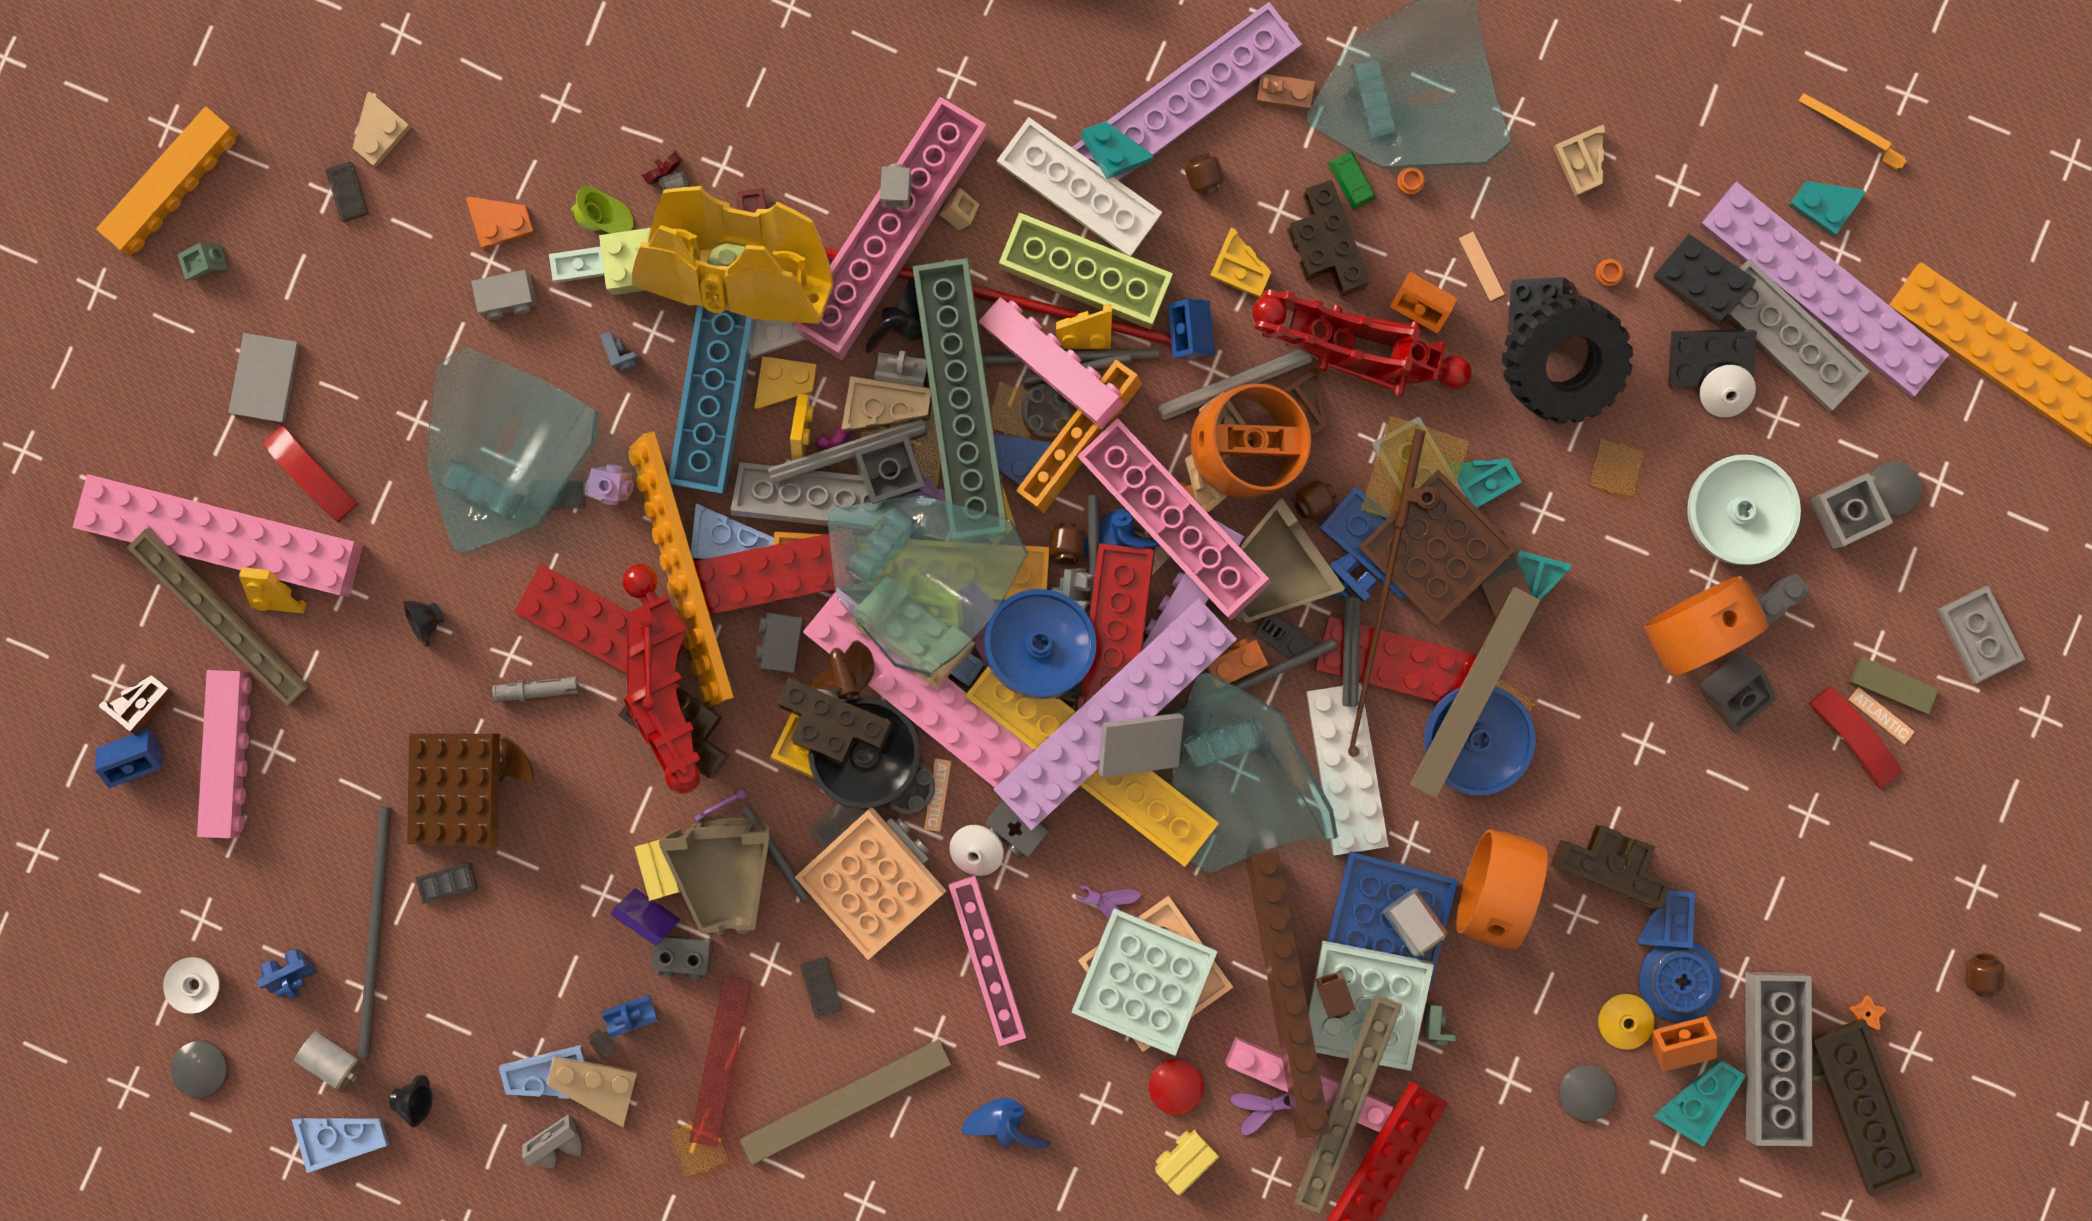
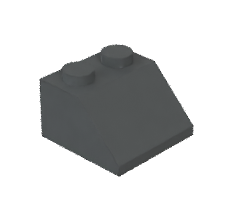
M907 434L854 451V459L872 504L925 487Z
M1741 650L1729 658L1712 675L1706 677L1704 682L1699 685L1705 700L1734 733H1737L1777 699L1764 668Z

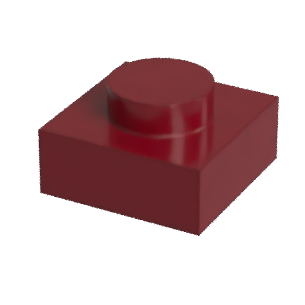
M764 188L736 192L739 210L755 213L757 209H767Z

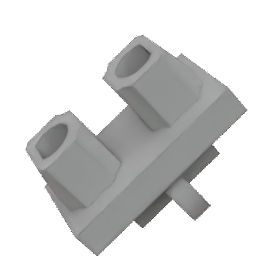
M900 351L899 355L879 352L874 379L923 387L927 363L925 359L906 357V351Z
M1087 568L1064 569V577H1061L1060 587H1052V591L1071 598L1090 616L1091 601L1084 600L1085 591H1093L1095 576L1088 574Z

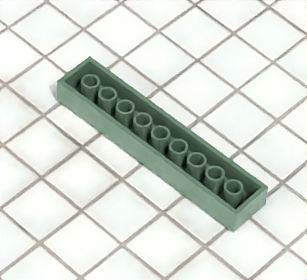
M968 259L913 266L952 540L959 542L1009 534Z

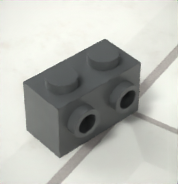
M767 612L765 613V618H760L758 634H762L761 645L756 646L754 661L758 662L759 668L794 673L802 618Z
M667 935L657 946L653 945L651 970L658 971L659 976L674 977L676 972L686 973V978L702 979L703 975H708L711 971L714 940Z

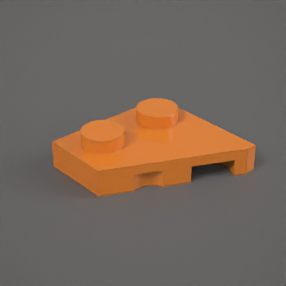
M474 197L466 198L478 240L483 250L535 234L528 208L525 205Z

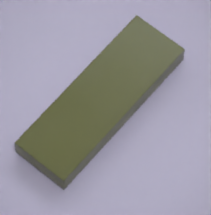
M1864 657L1858 658L1849 683L1925 715L1930 713L1939 690Z

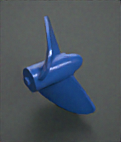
M1122 508L1110 512L1099 521V544L1134 548H1155L1160 546L1153 537H1136L1132 515ZM1088 535L1085 539L1084 557H1089Z
M1000 1098L981 1106L967 1117L961 1130L963 1135H996L999 1145L1004 1148L1010 1146L1015 1141L1033 1148H1047L1050 1145V1141L1025 1134L1019 1130L1024 1108L1014 1098Z

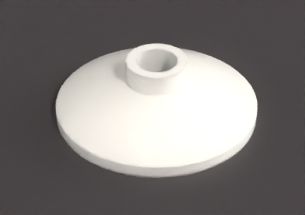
M1725 365L1718 367L1710 372L1701 384V403L1709 413L1717 417L1738 415L1753 401L1756 391L1755 381L1752 375L1740 366ZM1729 392H1735L1732 397L1726 398V395Z
M968 825L959 829L952 837L950 855L954 863L962 871L971 875L984 876L993 873L999 868L1004 858V848L1000 838L992 830L980 825ZM971 853H976L978 857L973 856Z
M196 957L184 958L174 963L168 969L163 982V991L167 1001L173 1008L183 1013H197L207 1009L216 1000L220 989L219 976L215 968L206 960ZM194 979L199 982L198 989H194L191 985Z

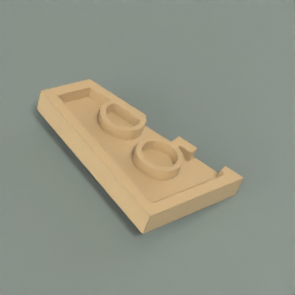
M850 376L842 432L928 418L931 401L930 388Z
M553 1056L547 1085L623 1127L637 1073L634 1070Z

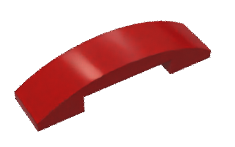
M282 424L263 442L266 449L291 478L336 522H339L358 504L302 447L303 444L285 425Z
M1829 686L1808 703L1821 720L1833 728L1863 765L1862 769L1879 789H1882L1902 772L1898 763L1875 731L1833 687Z

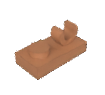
M1263 74L1259 80L1256 102L1309 111L1315 82Z

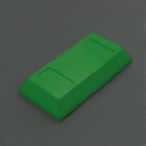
M1352 150L1328 162L1352 210L1377 199Z

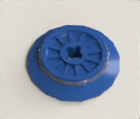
M1694 942L1693 948L1655 946L1643 959L1638 974L1639 991L1644 1001L1659 1017L1673 1022H1686L1705 1015L1716 1003L1721 989L1720 969L1713 955L1703 946ZM1683 974V978L1687 979V984H1682L1680 988V985L1676 984L1675 981L1676 978H1681Z

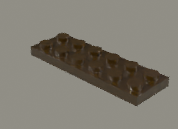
M1861 1018L1812 1037L1813 1049L1867 1194L1873 1196L1922 1177L1920 1166L1866 1020Z

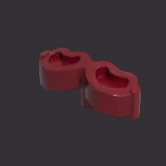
M674 150L673 154L663 164L659 159L655 161L658 168L650 170L641 176L648 185L655 184L668 174H671L680 165L682 158Z

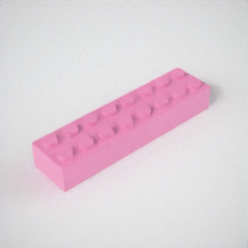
M1118 418L1077 456L1230 621L1272 583Z

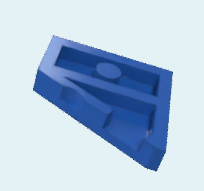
M994 434L1000 472L1020 486L1052 443Z
M1669 890L1662 909L1655 908L1637 939V944L1693 948L1695 892Z

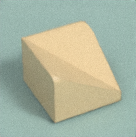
M958 188L949 194L939 215L957 230H962L972 223L980 204L961 188Z

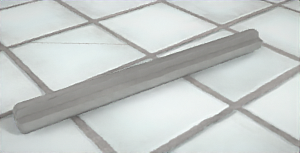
M1299 349L1160 404L1158 406L1159 414L1163 420L1170 419L1205 405L1222 392L1241 385L1258 384L1311 363L1313 361L1312 354Z
M918 419L768 469L771 481L776 483L854 457V451L906 434L909 439L923 435L927 432L926 425L923 419Z

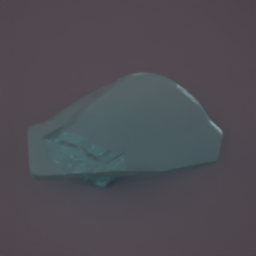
M1415 0L1354 37L1307 113L1308 123L1316 130L1383 168L1486 165L1511 145V140L1490 74L1477 0Z
M464 346L435 367L427 440V470L452 547L459 552L474 550L541 524L556 498L594 446L599 415L597 410L565 391L468 346Z
M920 495L884 500L874 504L864 503L840 507L832 510L828 516L832 566L838 601L895 667L931 676L940 667L955 658L979 634L1003 601L1028 554L1011 520Z
M1203 673L1198 676L1194 682L1183 715L1179 767L1172 768L1173 787L1218 821L1219 824L1190 862L1211 874L1251 855L1286 843L1310 838H1321L1324 840L1337 838L1338 833L1333 808L1296 745L1284 715L1256 697L1210 673Z

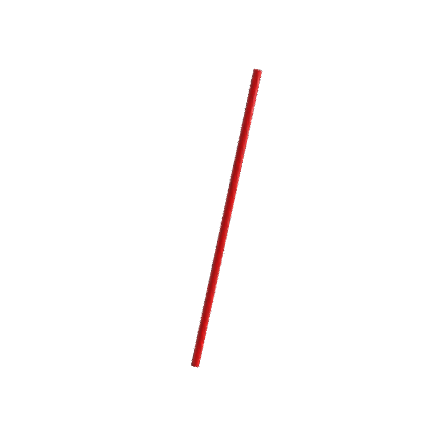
M824 247L827 258L834 260L839 251ZM902 267L896 277L910 280L914 278L913 269ZM972 284L974 296L992 301H997L1001 297L1007 303L1012 300L1020 308L1063 319L1074 318L1078 314L1083 313ZM1112 320L1111 331L1172 346L1171 334Z

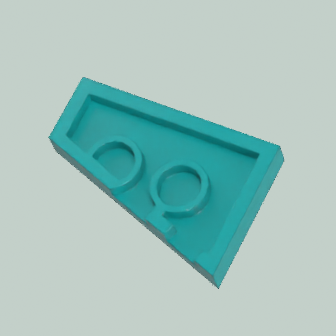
M1718 1059L1654 1114L1653 1117L1704 1147L1746 1075Z

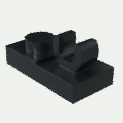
M1275 614L1265 617L1254 635L1287 658L1308 650L1315 645V642Z

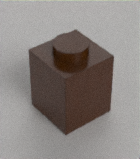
M1342 970L1315 979L1328 1018H1343L1349 1015L1350 1011L1355 1010Z

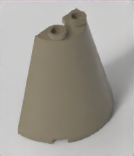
M1282 498L1276 502L1240 546L1244 553L1272 583L1236 616L1239 623L1242 621L1246 623L1345 590L1340 580Z
M725 818L691 824V828H688L683 833H681V829L674 830L659 840V846L700 934L710 933L712 936H718L726 933V929L729 928L735 929L739 934L755 930L770 840V828L765 822L760 823L761 826H759L756 819Z

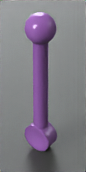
M739 789L735 795L695 815L694 818L698 821L738 799L743 800L746 798L747 793L744 789Z

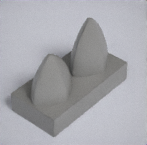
M569 1114L522 1145V1159L528 1166L535 1163L544 1168H554L556 1163L554 1149L556 1148L572 1156H581L582 1144L576 1132L575 1121Z

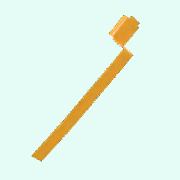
M1805 93L1798 100L1884 149L1886 152L1881 162L1896 171L1906 163L1907 160H1905L1904 156L1889 149L1892 143Z

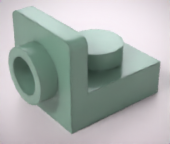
M200 242L177 254L185 280H195L211 271H224L228 269L222 247L217 243Z
M1426 1003L1424 1036L1431 1039V1044L1448 1045V1041H1456V1035L1452 1032H1441V1028L1445 1027L1446 1013L1442 1011V1006L1437 1003Z

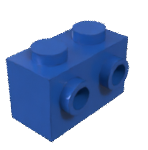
M1185 299L1168 304L1173 358L1196 360L1215 355L1210 301Z
M145 729L136 736L132 734L96 748L94 771L108 788L115 787L161 769L162 746L151 731Z

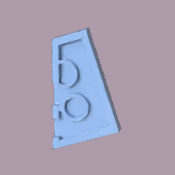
M696 503L691 544L692 559L703 560L774 545L773 537Z
M582 1045L500 1065L499 1071L505 1093L508 1095L537 1097L541 1095L559 1096V1098L569 1099V1097L549 1087L547 1079L553 1056L586 1062Z
M382 1118L292 1119L307 1173L390 1145Z

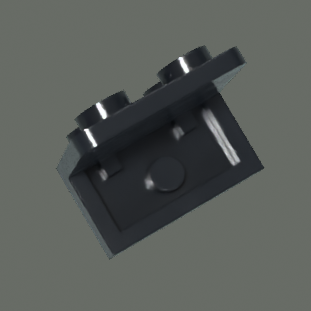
M1564 277L1513 280L1510 290L1508 331L1513 333L1515 328L1512 326L1516 320H1522L1527 315L1525 311L1533 305L1535 307L1542 305L1541 301L1546 298L1552 297L1555 300H1559L1560 295H1571L1577 298L1575 284Z

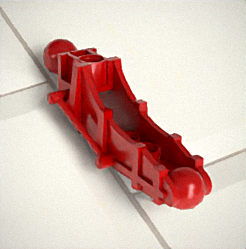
M1265 290L1263 296L1255 302L1252 309V316L1255 321L1254 329L1261 331L1263 337L1277 339L1286 343V347L1291 349L1298 348L1319 357L1317 369L1321 372L1327 371L1328 367L1391 389L1393 390V395L1398 398L1403 397L1406 383L1418 384L1435 381L1439 378L1440 383L1445 388L1459 390L1468 385L1472 378V368L1465 358L1453 355L1443 359L1446 343L1430 344L1419 339L1421 324L1416 321L1405 324L1343 313V308L1339 305L1332 306V309L1323 306L1324 302L1308 301L1295 297L1296 293L1290 290L1284 292ZM1287 310L1293 312L1289 328L1282 325L1287 317ZM1354 336L1393 346L1391 359L1365 354L1357 349L1350 350L1354 345ZM1392 379L1396 380L1395 383H1392V382H1389V381L1392 380Z
M643 564L632 565L625 571L622 584L624 590L631 597L641 599L643 606L630 611L629 621H627V697L624 698V702L645 742L648 745L650 744L651 751L665 774L666 785L677 794H687L697 788L701 777L699 768L695 764L700 761L697 752L693 753L691 736L693 727L690 722L686 723L676 694V690L679 689L677 682L682 680L679 672H675L676 659L684 641L687 628L678 618L669 601V596L666 594L658 598L655 592L658 578L654 570L650 566Z

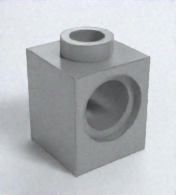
M890 164L889 167L882 166L880 188L882 207L910 208L912 182L910 168H906L902 164Z

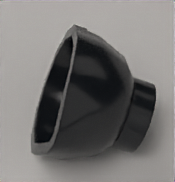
M404 601L405 615L412 631L424 647L430 646L428 638L436 631L437 625L444 622L441 610L435 602L427 605L423 602Z
M418 1075L411 1084L403 1086L402 1089L396 1088L390 1096V1108L397 1111L412 1128L417 1127L425 1120L432 1106L433 1095L428 1077Z

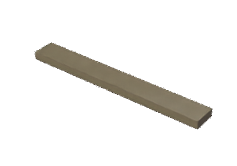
M150 528L144 529L127 547L287 707L309 688Z
M1513 587L1410 783L1411 786L1437 798L1540 602L1539 599L1517 587Z
M1374 994L1328 1112L1331 1133L1319 1135L1296 1194L1294 1205L1321 1215L1401 1010V1003Z
M937 1039L740 1138V1142L751 1165L950 1066L952 1063L940 1039Z

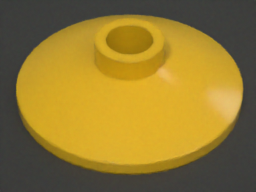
M1618 994L1608 999L1601 1007L1598 1015V1027L1603 1038L1612 1046L1625 1050L1635 1049L1643 1045L1650 1038L1654 1029V1015L1650 1006L1640 997L1632 994ZM1628 1018L1632 1019V1026L1625 1028L1624 1021Z

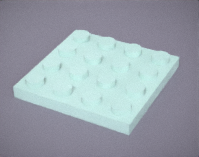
M1113 908L1071 1013L1175 1056L1218 951Z
M1322 941L1315 979L1342 970L1355 1010L1350 1011L1351 1013L1343 1018H1328L1316 980L1314 979L1308 1013L1316 1053L1349 1059L1373 996L1378 994L1402 1004L1379 1065L1411 1071L1434 967L1433 962Z

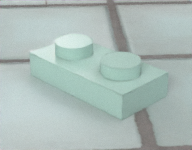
M601 246L549 254L554 283L605 276Z

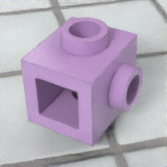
M607 464L606 467L591 468L587 496L602 498L601 503L608 505H618L619 501L629 500L634 487L632 481L633 473L623 471V466Z

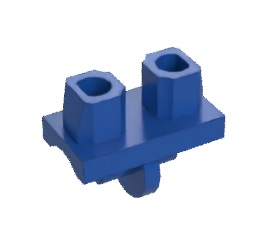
M1350 553L1338 561L1334 560L1329 565L1335 575L1343 582L1342 585L1345 588L1344 591L1330 597L1333 600L1339 595L1344 600L1348 597H1353L1346 590L1348 587L1363 602L1370 597L1369 592L1373 589L1377 580L1370 573L1365 572L1356 581L1349 573L1359 563Z
M298 949L289 951L284 955L288 966L281 969L279 962L275 960L262 964L260 966L262 978L257 980L258 987L261 989L266 988L271 994L276 992L278 997L286 994L290 999L297 998L299 996L298 988L305 985L303 978L317 972L315 965L308 962L303 952Z
M650 994L601 1011L610 1038L659 1021Z

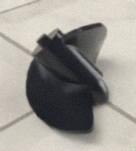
M911 278L908 282L898 307H887L882 310L884 321L870 336L866 345V353L869 354L891 329L910 341L923 337L914 278Z

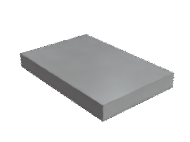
M243 333L228 413L285 423L300 343Z
M1989 585L1936 609L1973 684H1977L2026 660Z
M1180 713L1103 723L1098 773L1103 778L1179 767L1184 717Z

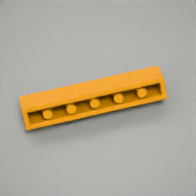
M205 106L96 230L124 253L131 256L133 253L138 252L144 246L145 239L162 226L163 219L180 206L181 199L186 193L197 187L199 179L203 174L215 167L219 156L235 144V138L239 133Z
M1117 360L1113 362L1100 381L1105 385L1111 383L1121 392L1119 398L1124 406L1103 429H1100L1082 412L1077 410L1016 490L1024 501L1042 514L1047 511L1083 463L1077 456L1116 420L1142 385L1138 375Z

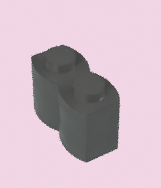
M1793 574L1775 580L1769 586L1766 593L1760 594L1756 598L1765 612L1768 623H1772L1785 614L1788 606L1801 602L1807 596L1810 588L1798 574Z

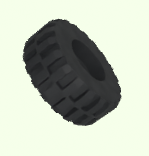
M1560 295L1559 300H1555L1552 297L1546 298L1541 301L1542 305L1538 307L1533 305L1525 311L1527 315L1522 320L1517 319L1512 327L1515 329L1512 335H1507L1504 343L1507 346V352L1502 353V364L1506 366L1503 375L1505 381L1510 385L1509 390L1514 397L1538 417L1544 420L1551 419L1555 423L1565 424L1568 419L1573 423L1583 422L1587 416L1594 418L1601 414V409L1606 406L1610 407L1616 401L1614 398L1619 391H1624L1627 385L1625 383L1627 375L1630 376L1633 365L1629 363V359L1633 357V346L1627 343L1630 336L1627 329L1621 326V320L1597 302H1593L1583 296L1574 298L1571 295ZM1573 336L1583 337L1588 345V356L1582 370L1569 380L1562 382L1551 381L1546 373V363L1552 349L1566 338Z

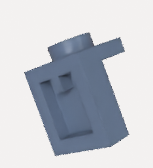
M611 332L600 335L610 364L615 370H630L636 367V362L641 361L636 351L621 355L625 353V349L620 337L615 338Z

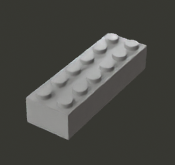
M1745 972L1746 1140L1756 1146H1812V976L1803 973Z

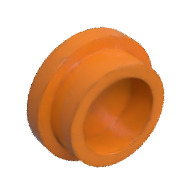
M1414 167L1403 169L1397 178L1398 188L1407 195L1417 194L1425 183L1423 173Z
M1614 259L1603 260L1596 268V279L1600 284L1607 287L1618 284L1623 278L1622 265Z

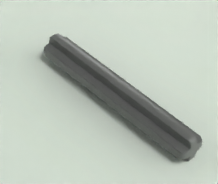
M1357 597L1346 598L1344 607L1342 704L1345 707H1355L1358 705L1360 598Z

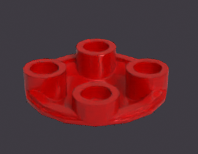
M1164 1060L1156 1067L1150 1077V1097L1157 1108L1167 1114L1181 1115L1188 1113L1197 1107L1203 1097L1204 1083L1202 1075L1194 1065L1185 1060Z

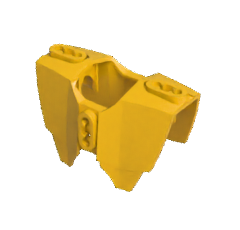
M702 186L673 188L663 191L654 215L648 243H641L632 271L633 286L688 306H703L708 311L718 314L724 310H729L730 312L753 319L819 324L834 283L822 240L812 219L779 202H776L769 209H757L756 213L732 209L730 203L711 196ZM729 243L745 247L741 255L729 266L719 267L708 264L710 254L717 246Z

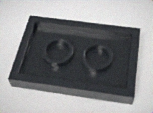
M1690 234L1654 274L1655 280L1720 325L1756 284L1755 278Z
M1671 331L1668 385L1670 387H1700L1710 372L1725 365L1740 366L1754 377L1757 331Z

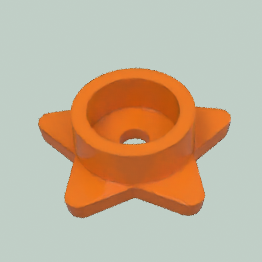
M1866 995L1861 1003L1851 1006L1849 1010L1854 1014L1856 1020L1862 1018L1866 1020L1868 1026L1875 1030H1880L1879 1018L1886 1011V1008L1874 1005L1871 997ZM1866 1012H1870L1869 1017L1866 1016Z

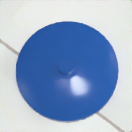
M1031 589L1010 596L993 612L985 631L984 652L992 673L1006 688L1024 697L1049 699L1071 691L1086 677L1096 653V635L1090 618L1074 600L1056 591Z
M1494 687L1444 783L1465 794L1490 795L1510 787L1525 773L1533 758L1536 735L1532 718L1518 698L1506 690ZM1460 688L1443 697L1429 715L1424 731L1425 754Z

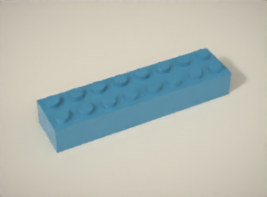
M697 305L668 476L670 484L716 493L727 492L756 319L733 313L729 310H724L719 314L713 313L705 307Z

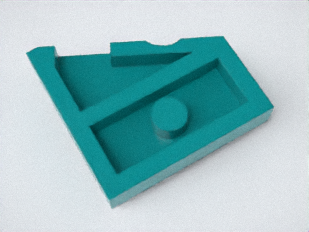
M1106 121L1085 128L1081 132L1082 140L1106 179L1147 165L1153 159V155Z
M1806 181L1788 206L1831 236H1835L1866 192L1861 189Z
M1508 459L1448 463L1466 497L1476 508L1483 506L1522 483Z
M1519 550L1517 562L1531 595L1540 601L1566 572L1571 569L1572 565Z

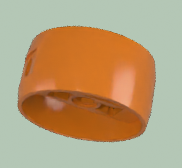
M1267 384L1241 385L1218 395L1199 413L1191 433V453L1200 475L1216 491L1234 498H1257L1284 488L1303 470L1311 447L1309 424L1299 404L1283 390ZM1231 397L1250 399L1262 405L1271 413L1279 426L1216 423L1224 404ZM1248 436L1253 440V447L1248 443ZM1220 454H1233L1242 457L1253 455L1284 456L1276 478L1267 487L1248 484L1236 477L1224 464Z
M1737 576L1686 599L1656 616L1643 627L1648 641L1662 666L1670 676H1677L1705 665L1742 646L1764 632L1769 627L1765 612L1751 587L1742 576Z
M1488 829L1481 837L1474 851L1465 876L1457 910L1456 927L1458 933L1494 947L1516 950L1524 941L1532 925L1541 899L1548 862L1546 847L1531 839L1515 834Z

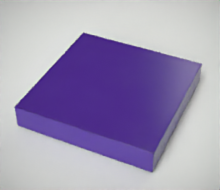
M636 888L617 904L611 912V916L655 946L680 921V918L655 901H649L648 896Z

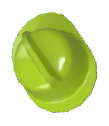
M583 186L578 190L576 204L571 208L570 213L575 216L576 221L583 229L593 232L603 230L610 234L631 231L633 217L625 204L592 186Z

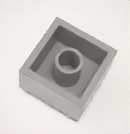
M1869 473L1851 479L1809 499L1832 549L1848 545L1893 523Z

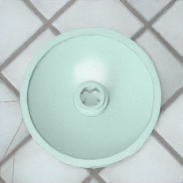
M1745 454L1719 460L1699 475L1689 494L1687 513L1694 537L1710 555L1734 565H1752L1775 557L1790 544L1799 526L1801 505L1793 481L1781 467L1763 457Z

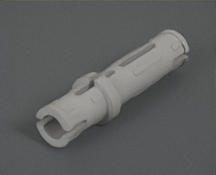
M577 676L534 682L518 680V683L493 685L492 693L493 697H495V703L509 700L526 702V699L578 694L579 685L576 682L578 680Z

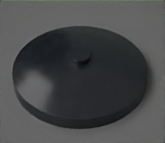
M856 698L845 701L891 722L892 730L883 750L879 752L855 742L845 766L826 759V755L812 750V752L808 751L811 772L822 791L841 805L854 809H870L871 807L874 809L885 806L899 798L909 788L916 776L920 762V746L916 731L906 715L885 701L874 698Z

